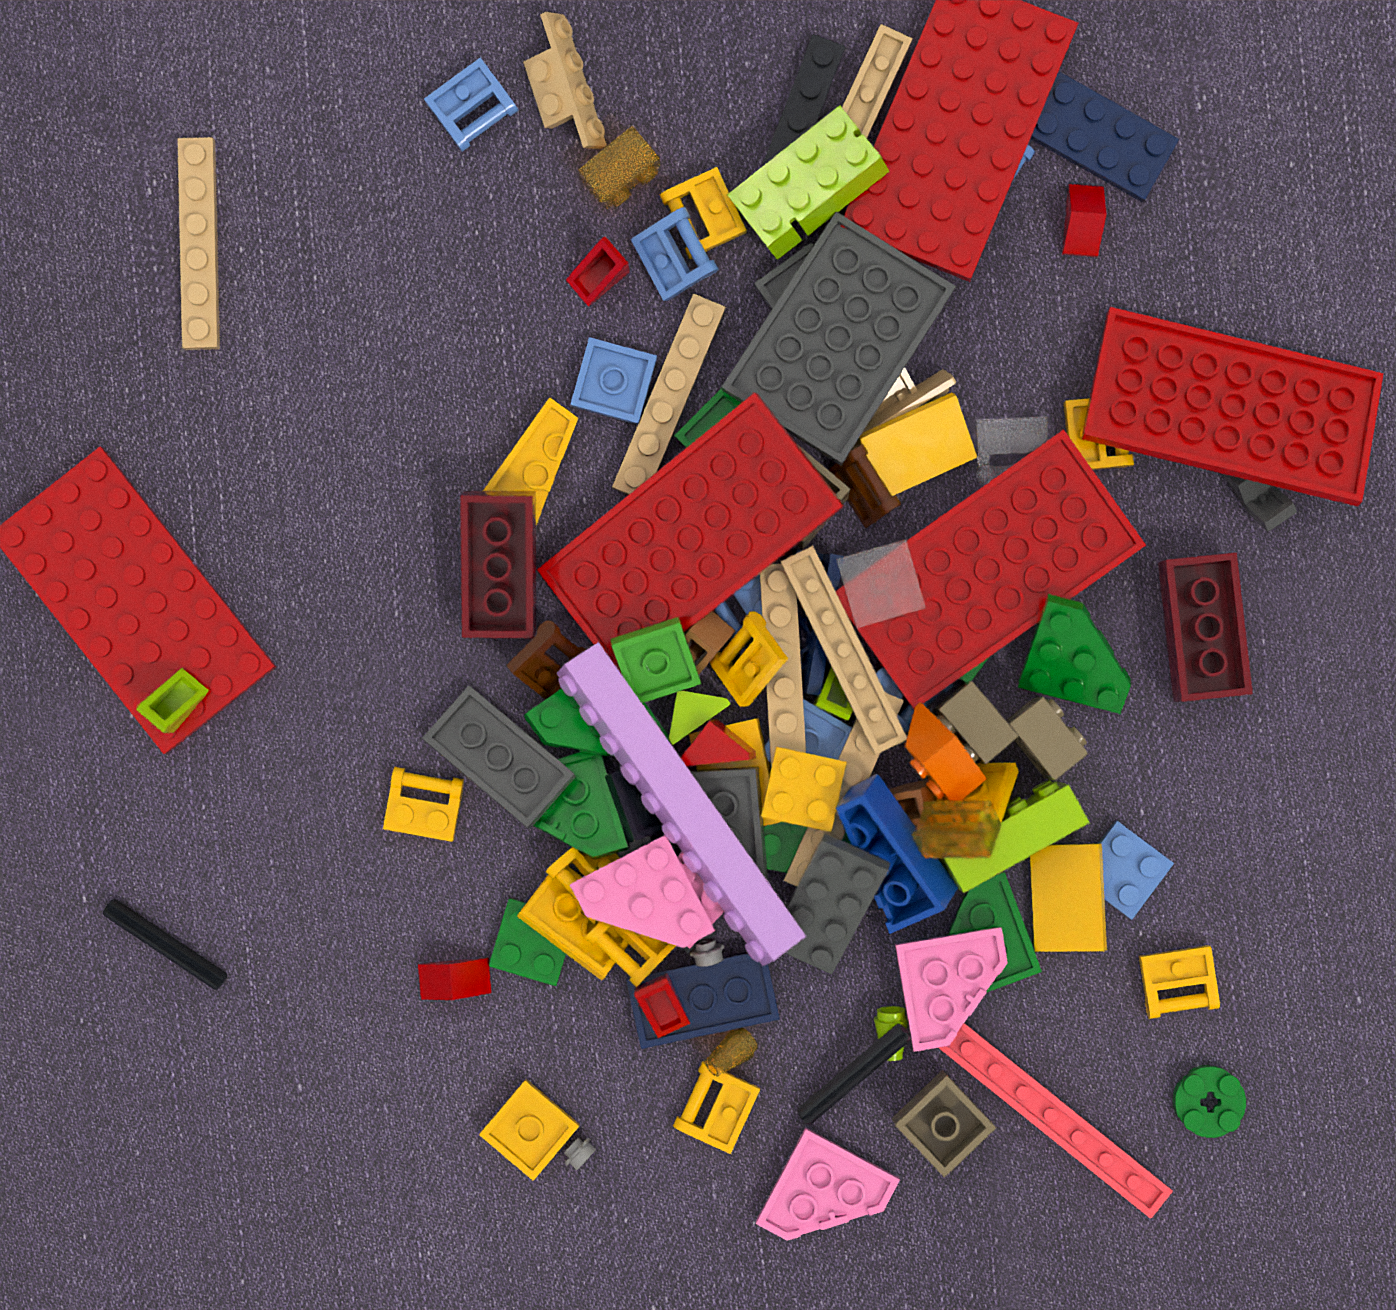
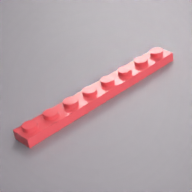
M963 1023L949 1046L938 1047L1150 1219L1173 1192L1167 1185L965 1023Z

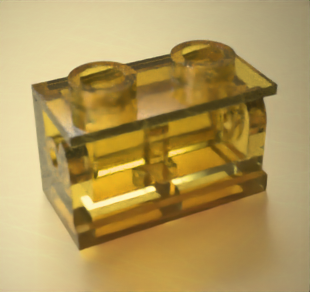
M632 125L578 169L579 178L600 202L603 201L605 209L609 208L612 204L618 207L631 196L632 193L629 190L639 182L642 185L647 184L658 174L659 171L656 168L660 166V158Z
M924 801L917 831L912 832L924 858L970 859L991 857L1001 828L1000 820L991 801Z

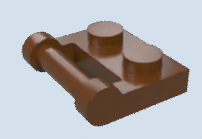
M864 444L849 452L842 466L835 463L828 470L850 488L847 501L866 529L900 506L901 502L896 495H891L866 456L869 452Z
M549 620L540 624L537 635L506 665L512 674L545 700L561 689L557 672L563 667L546 651L554 645L570 661L586 650L583 647L574 645L561 634L560 628Z

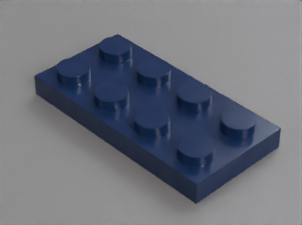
M1060 71L1057 74L1031 136V140L1142 203L1148 196L1179 141L1175 136Z
M748 952L723 957V961L710 966L698 967L696 964H690L650 973L640 985L668 973L690 1021V1024L660 1038H657L635 997V986L629 981L631 977L626 979L641 1049L780 1020L768 964L762 966L760 962L753 960Z

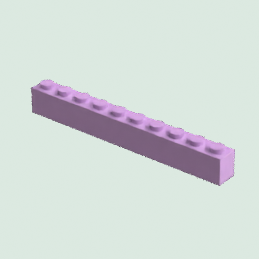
M599 642L564 664L557 672L562 690L568 696H573L580 706L579 712L583 720L588 725L595 727L601 736L600 742L605 751L610 755L614 754L621 764L620 770L624 778L630 784H635L642 794L641 800L643 805L650 813L657 815L663 824L662 830L667 839L678 845L684 854L682 857L686 866L693 873L697 872L704 882L703 888L707 896L713 902H718L726 913L724 914L725 921L733 931L739 932L745 940V948L750 957L764 966L806 937L804 932Z

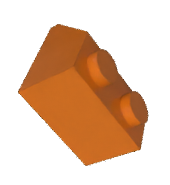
M921 702L916 705L905 748L914 758L909 764L922 779L926 776L930 779L925 785L938 800L945 797L955 807L987 778L957 737Z

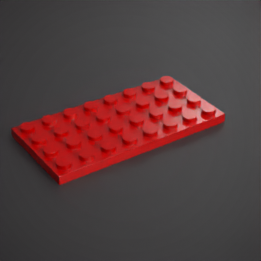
M936 0L873 146L882 157L890 172L850 202L844 217L911 259L970 282L1076 32L1078 22L1021 0Z
M1110 307L1106 315L1081 439L1358 507L1363 500L1384 373Z
M753 393L539 567L537 571L593 645L599 642L621 673L610 639L679 617L683 631L686 633L695 623L705 618L841 510L844 504L758 393Z
M1063 429L835 592L850 622L914 710L915 706L920 702L924 704L1038 623L1048 594L1066 599L1073 598L1145 547L1146 544Z
M98 447L0 525V548L163 754L173 750L277 667L103 447ZM183 668L209 691L174 733H163L136 709L146 698Z

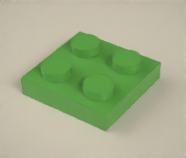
M679 617L610 639L622 676L641 703L701 684L700 676Z

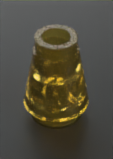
M744 1028L730 1030L709 1057L705 1059V1065L714 1076L718 1077L722 1073L752 1059L754 1052L758 1049L754 1037Z

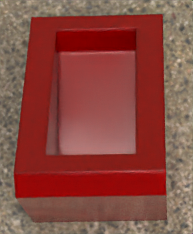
M1068 184L1062 254L1098 257L1107 215L1104 187Z
M605 236L600 239L568 276L566 281L587 306H590L630 272L629 263Z
M715 719L707 723L681 756V760L686 766L743 761L756 758V751L722 722Z
M489 957L418 964L421 1000H457L492 993Z
M668 973L639 985L637 988L635 987V997L657 1038L690 1024Z

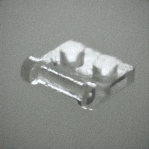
M1047 416L976 420L978 484L989 483L990 480H993L1013 466H990L989 456L1030 454L1047 442Z

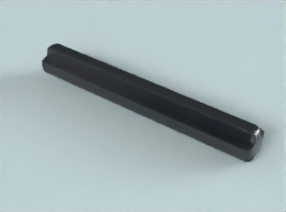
M117 899L111 900L105 907L103 915L212 989H219L227 978L226 972Z
M896 1024L798 1108L800 1118L808 1125L813 1124L911 1040L909 1031L902 1024Z

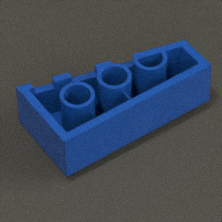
M879 774L850 787L837 805L836 810L851 845L890 862L889 870L874 896L878 908H883L887 917L885 924L889 934L945 910L958 886Z

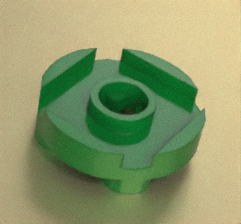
M1214 1065L1197 1066L1188 1071L1189 1073L1182 1080H1179L1173 1092V1108L1182 1124L1196 1135L1205 1138L1221 1137L1228 1132L1235 1131L1239 1127L1240 1120L1243 1118L1246 1109L1245 1092L1239 1080L1223 1068ZM1207 1092H1213L1214 1098L1218 1099V1104L1213 1106L1211 1111H1207L1206 1106L1200 1105V1100L1207 1097Z

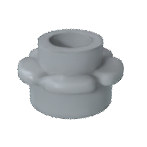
M714 938L704 939L696 942V949L690 952V956H693L696 966H710L723 961L722 949H724V945L716 944Z
M578 1137L564 1152L569 1158L565 1162L566 1166L570 1164L578 1170L595 1152L596 1149L589 1143L590 1138L583 1142Z

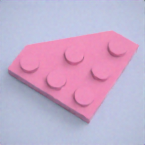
M665 835L570 884L586 917L679 947H685L715 931Z
M1001 927L895 944L913 1051L949 1046L954 1040L963 1023L973 1013L987 993V989L1008 963Z
M805 1127L759 1213L756 1224L788 1241L812 1231L824 1230L847 1223L849 1220L877 1214L884 1211L900 1179L894 1174Z

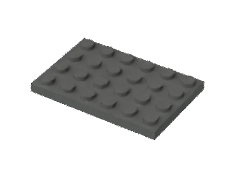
M835 212L724 382L721 390L741 403L753 393H758L788 433L842 466L849 452L855 446L953 294L956 286L843 215Z

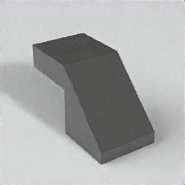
M1222 474L1248 514L1267 532L1297 513L1294 503L1277 487Z

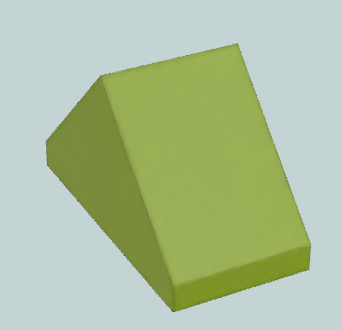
M830 665L822 683L821 693L819 696H816L813 705L848 721L853 710Z
M181 668L138 705L136 710L163 733H174L207 695L209 690Z
M682 690L678 691L669 735L672 745L731 705L727 698Z

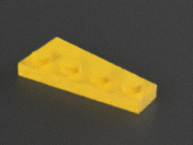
M549 397L483 491H536L537 525L578 417Z

